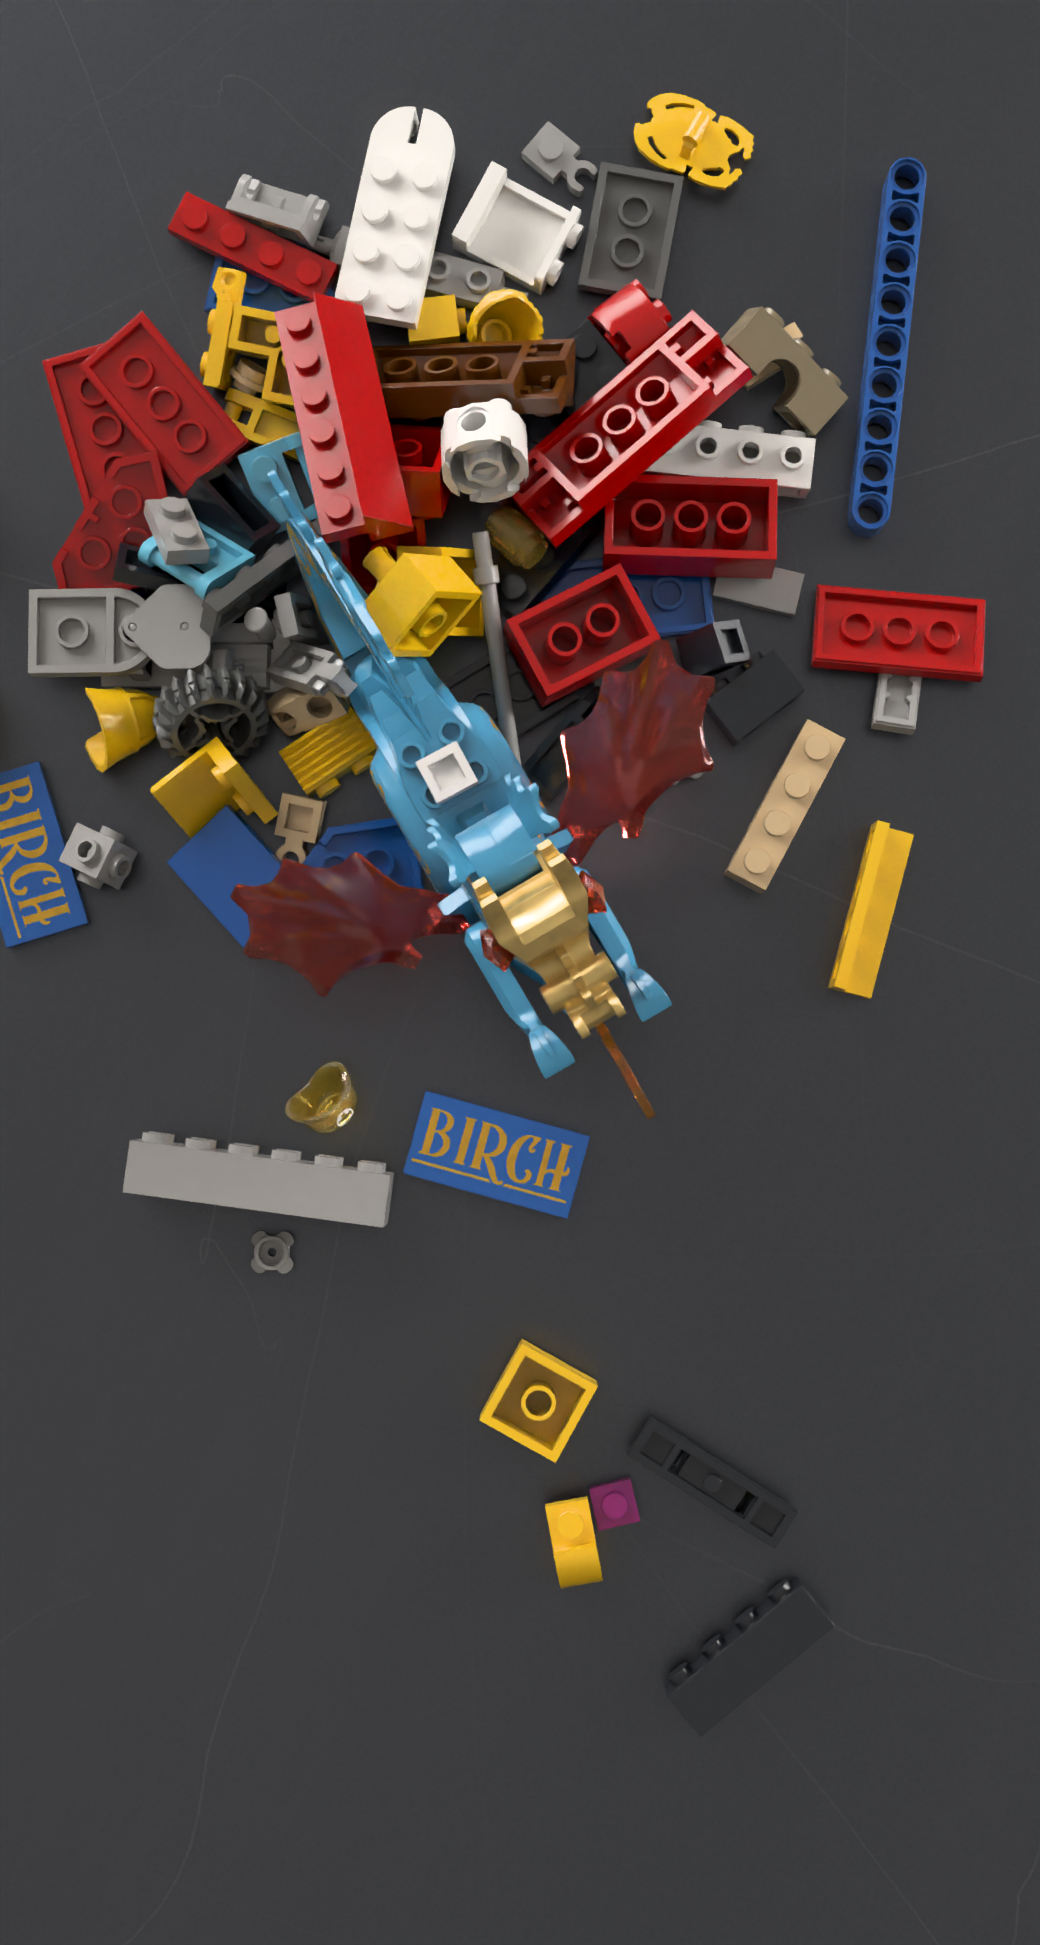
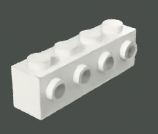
M703 420L641 475L778 479V496L806 499L811 488L816 439L806 438V433L798 430H783L781 435L764 433L762 427L754 425L739 426V430L722 428V424L716 421Z

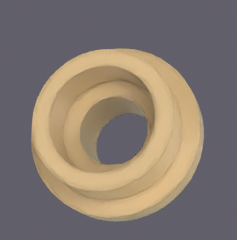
M241 358L237 365H232L229 373L235 378L233 385L236 388L252 396H255L257 391L263 392L267 371L264 367L246 358Z

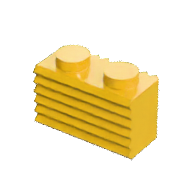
M349 706L348 714L315 727L280 750L279 754L307 796L311 798L317 794L322 799L341 786L338 779L351 770L355 775H358L370 768L377 747L351 706Z

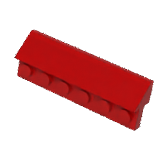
M313 292L315 302L274 312L323 540L327 544L369 533L371 541L414 531L363 306Z
M693 310L690 311L528 452L529 475L526 482L524 478L519 483L520 490L510 497L534 528L540 531L557 548L751 380L753 375L749 367L722 343L719 334Z

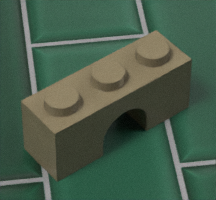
M763 306L747 309L721 338L722 343L749 367L753 376L758 375L770 362L776 363L782 369L786 382L783 394L774 403L772 408L794 430L806 433V436H815L849 398L840 389L842 386L840 379L826 368L821 369L812 359L814 354L810 347L798 338L793 339L785 331L783 319L774 310L768 307L764 308Z

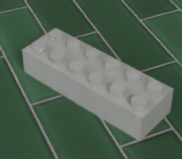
M153 1131L143 1132L142 1138L133 1139L129 1142L123 1193L382 1228L388 1223L395 1172L385 1171L386 1163L361 1160L358 1161V1167L343 1165L344 1157L319 1154L315 1155L314 1161L301 1160V1151L276 1148V1150H272L271 1155L258 1154L259 1146L243 1143L229 1144L228 1150L216 1148L217 1140L191 1137L186 1138L185 1144L174 1142V1134Z

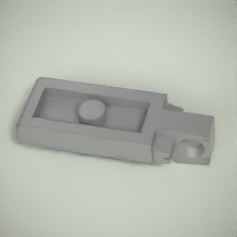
M292 641L266 670L267 675L274 683L314 696L319 695L322 697L330 690L338 697L347 698L358 686L346 674L345 671L349 667L341 661L336 653Z

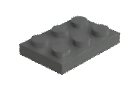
M601 162L578 290L612 296L625 285L637 279L647 291L649 300L652 303L657 299L661 301L684 176Z

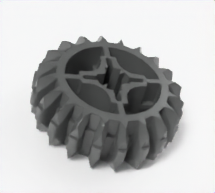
M205 663L203 671L194 672L188 668L186 677L181 678L173 675L172 686H161L160 697L155 699L152 721L157 740L162 748H166L170 758L179 757L183 763L216 736L234 758L237 755L248 757L250 747H259L261 736L267 734V722L269 721L268 716L270 712L265 693L261 690V686L257 685L252 675L244 676L239 667L229 672L225 665L221 664L217 670H211Z

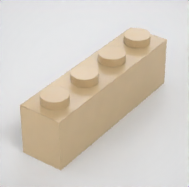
M809 719L806 720L724 875L760 894L767 889L846 740L845 738Z

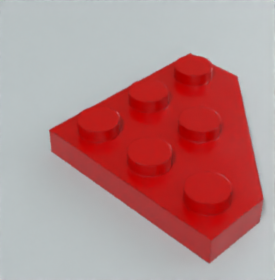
M158 450L113 461L97 491L91 497L74 525L75 527L52 561L58 589L121 588L131 590L140 588L113 581L112 579L120 542L141 547L144 541L153 536L144 516L145 500L169 497Z

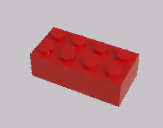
M640 475L604 506L602 572L621 563L626 574L772 579L777 560L778 479Z

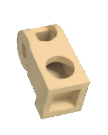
M284 687L272 695L267 704L270 716L285 736H293L348 714L351 700L350 696L347 698L338 697L330 690L321 697Z

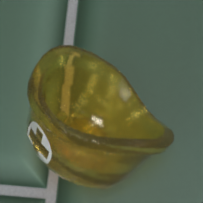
M337 1061L321 1066L308 1083L288 1100L285 1107L286 1115L291 1120L302 1123L310 1130L320 1134L334 1132L342 1128L352 1118L358 1104L357 1093L351 1084L350 1076L345 1066Z

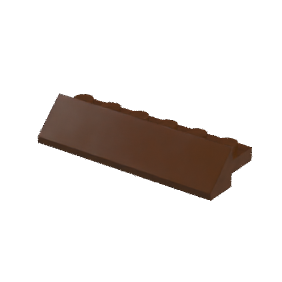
M574 338L372 346L389 419L411 418L421 421L431 417H444L445 413L450 409L461 408L471 403L489 402L496 398L505 399L510 402L512 410L518 414H534L538 417H548L555 413H561L563 407L573 406L576 352Z

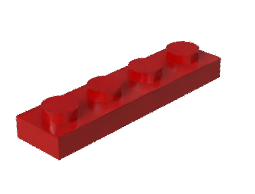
M187 191L167 228L170 235L311 303L315 302L313 292L327 295L339 271L338 264Z

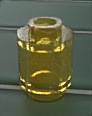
M514 507L499 508L486 520L485 528L486 531H489L490 544L513 565H521L524 569H530L545 555L548 543L543 539L544 535Z

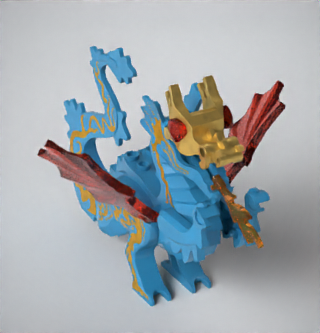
M275 470L267 473V476L279 497V501L289 516V519L286 520L288 537L317 618L334 652L349 667L345 671L353 682L358 684L349 696L355 713L377 747L370 767L372 781L436 892L398 885L357 852H353L343 863L330 868L310 867L290 859H284L277 870L276 877L271 883L258 886L237 884L230 895L231 899L248 915L250 937L243 949L244 954L250 958L270 959L287 964L303 975L311 983L319 996L327 997L333 986L346 975L364 967L380 963H393L402 967L416 969L423 955L415 950L411 943L420 937L437 934H461L465 932L464 942L505 1012L530 1039L534 1057L544 1078L547 1079L575 1063V1059L565 1044L549 1028L542 1024L511 972L509 965L544 985L539 990L551 1012L556 1014L564 1010L582 1039L591 1035L589 1030L595 1027L628 1088L632 1091L646 1118L649 1120L656 1114L604 1021L614 1015L620 1018L627 1014L616 994L611 989L609 982L618 976L620 977L626 991L631 996L633 1005L642 1022L672 1006V1003L663 988L642 969H638L629 940L605 901L603 886L592 878L586 869L577 866L583 861L595 840L606 828L618 822L621 826L623 839H638L645 813L663 792L676 781L697 773L711 772L713 770L714 762L707 751L704 741L703 717L706 704L715 687V678L692 675L678 666L667 640L653 641L647 657L635 670L627 672L605 671L599 699L591 715L579 725L562 730L560 734L569 788L556 819L548 814L539 797L538 785L536 783L531 784L522 766L489 714L481 706L474 703L457 702L424 657L393 656L366 609L365 600L368 598V595L329 545L325 543L322 536L304 513L298 511ZM457 741L479 784L437 805L415 762ZM589 930L603 950L597 955L594 954L590 946Z

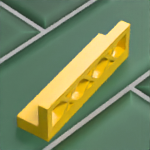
M879 820L870 826L828 986L829 989L866 999H871L914 837V834L889 828L890 823Z

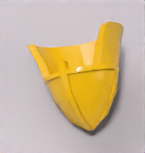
M85 688L86 695L93 704L102 729L101 732L86 741L85 748L97 770L103 773L122 759L137 753L140 748L148 745L157 736L152 718L154 717L155 699L159 697L135 688Z

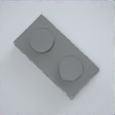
M165 497L163 499L145 500L144 516L165 565L208 563L210 548L188 499Z
M292 592L274 596L276 609L273 612V618L277 630L284 639L312 646L330 643L309 597Z

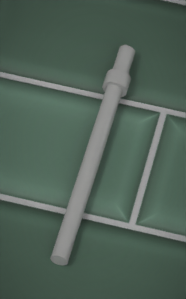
M489 531L472 533L476 568H473L472 571L474 584L479 586V590L483 593L480 597L498 725L501 734L521 765L496 583H500L498 565H493Z

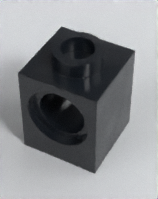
M739 619L713 622L676 639L681 663L685 668L688 680L716 676L752 660Z

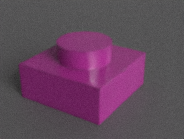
M630 1476L588 1486L599 1531L640 1521Z

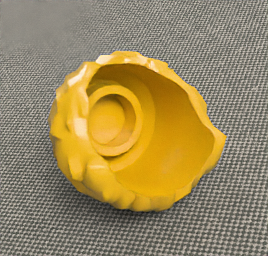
M512 289L492 291L474 308L467 324L466 336L468 342L543 340V318L533 303L528 301L524 292Z

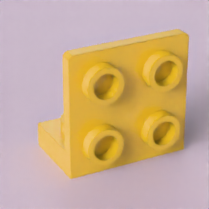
M217 736L150 789L153 796L190 838L196 835L226 805H231L236 811L241 808L247 816L255 812L264 824H267L278 815V812Z

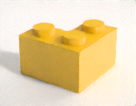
M235 304L228 348L236 354L268 360L261 399L277 406L295 409L274 312Z

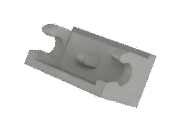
M243 174L236 185L231 200H228L225 208L228 212L288 241L313 248L330 205L326 200L319 199V196L310 194L306 197L263 184L259 180L252 179V176Z

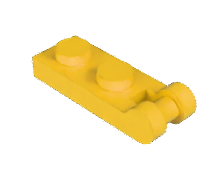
M228 388L224 398V402L227 403L224 411L251 444L259 447L299 431L295 412L265 402L260 398L237 389ZM242 410L252 413L247 425L238 422ZM294 449L284 452L286 458L300 463Z

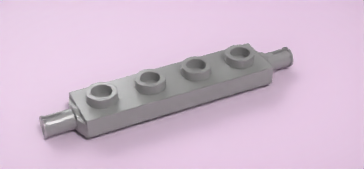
M342 225L341 230L334 239L318 235L314 247L306 246V249L330 256V261L338 264V272L340 273L350 227ZM434 251L424 296L436 297L455 294L457 306L474 310L488 293L511 288L505 287L504 270ZM524 292V294H525V295L527 296V298H528L529 293H528V292Z

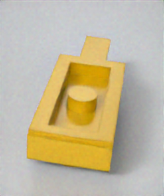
M218 267L212 285L213 290L217 294L216 309H212L208 317L207 331L211 335L209 351H205L201 359L200 375L204 377V386L222 391H228V388H231L233 378L229 371L232 365H235L236 353L228 348V341L235 304L242 305L247 276L243 271Z

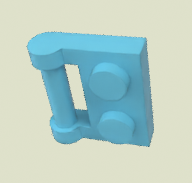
M300 431L238 455L252 494L281 525L277 533L287 530L286 520L289 519V516L279 501V497L267 476V473L275 470L298 511H302L309 521L318 518L315 504L305 507L284 455L285 451L295 450L313 495Z
M198 520L197 522L207 541L210 552L208 563L192 565L205 572L204 574L187 564L165 565L154 537L152 536L144 541L138 552L139 561L149 567L158 566L192 587L195 595L203 600L214 588H223L233 581L235 575L244 566L250 565L252 567L255 560L253 553Z

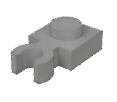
M549 121L521 152V159L552 184L560 176L565 178L568 190L577 197H581L584 194V187L575 180L578 175L586 174L593 181L598 178V170L594 164L586 160H576V157L580 154V146Z

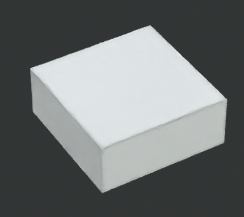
M457 741L415 762L437 805L479 784Z

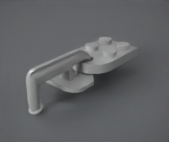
M187 584L163 585L146 601L138 594L121 588L29 589L28 674L31 678L124 676L138 671L150 660L163 670H188V668L194 670L207 662L211 654V645L269 644L275 640L276 630L266 611L262 608L254 607L247 611L244 623H231L211 638L200 628L203 599L196 596L194 589Z

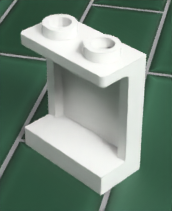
M492 161L452 233L453 249L483 265L504 270L505 277L541 295L547 283L554 286L564 267V262L560 260L567 247L573 250L584 231V226L580 224L581 209L573 206L571 211H568L508 179L507 169Z

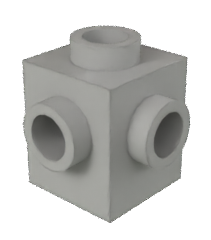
M77 823L58 861L80 871L77 880L98 890L101 889L103 883L119 890L124 879L129 875L132 863L138 852L123 844L126 836L104 825L100 832H97Z

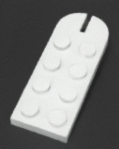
M405 106L393 109L383 115L372 130L334 298L362 305L366 321L417 330L454 163L455 143L451 128L445 119L436 112L425 108L423 109L416 144L410 143V138L418 131L419 120L416 107Z

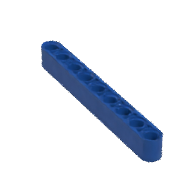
M911 157L901 158L894 162L890 167L882 189L847 512V523L851 532L862 538H871L877 535L888 521L891 513L927 178L923 164ZM898 177L908 178L912 181L914 188L902 189L896 184L895 179ZM893 218L904 219L910 229L907 231L896 230L892 227L890 220ZM889 259L899 260L903 263L905 271L901 273L892 272L888 269L886 261ZM885 300L895 301L899 305L901 312L889 314L883 310L881 302ZM881 341L890 342L894 345L897 354L885 356L878 351L876 344ZM878 382L887 384L892 391V396L888 398L878 397L874 393L872 385ZM871 424L882 425L886 429L888 437L883 440L874 439L870 436L867 426ZM867 465L877 466L883 473V480L877 482L868 480L863 473V467ZM864 506L872 507L878 513L879 521L872 524L864 522L859 516L858 509Z

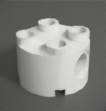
M496 398L489 402L471 403L461 408L450 409L445 413L444 425L441 430V463L443 481L450 491L459 497L460 491L469 494L470 501L498 502L513 496L519 491V483L524 478L526 482L529 475L526 424L519 414L512 410V406L507 400Z

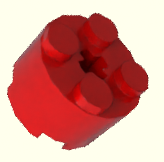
M637 279L617 291L596 307L594 312L587 317V320H590L627 366L671 328L667 324L673 320L670 312L659 299L653 303L649 300L647 291Z

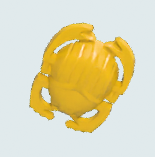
M664 93L648 101L647 109H651L653 115L651 122L644 124L635 123L634 127L635 144L638 151L648 161L668 172L671 170L681 175L684 174L686 166L692 169L688 174V179L701 186L725 191L727 187H730L732 183L738 180V177L742 175L741 169H735L729 174L728 158L738 154L742 149H744V160L746 161L751 158V153L754 151L752 148L754 136L739 123L726 116L721 115L718 123L712 121L716 116V112L706 107L702 102L686 95ZM669 106H684V107H674L673 109H671V108H670V109H666V107H669ZM724 130L732 132L738 138V146L732 144ZM649 137H652L653 143L655 144L657 151L662 155V157H660L649 144ZM719 170L723 171V173L719 176H709L702 171Z

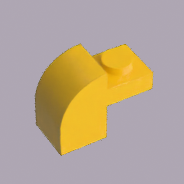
M588 1497L545 1504L560 1589L603 1581Z

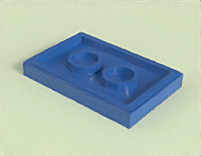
M226 805L166 862L251 957L260 952L315 900L310 892L299 880L293 877L292 872L231 805Z

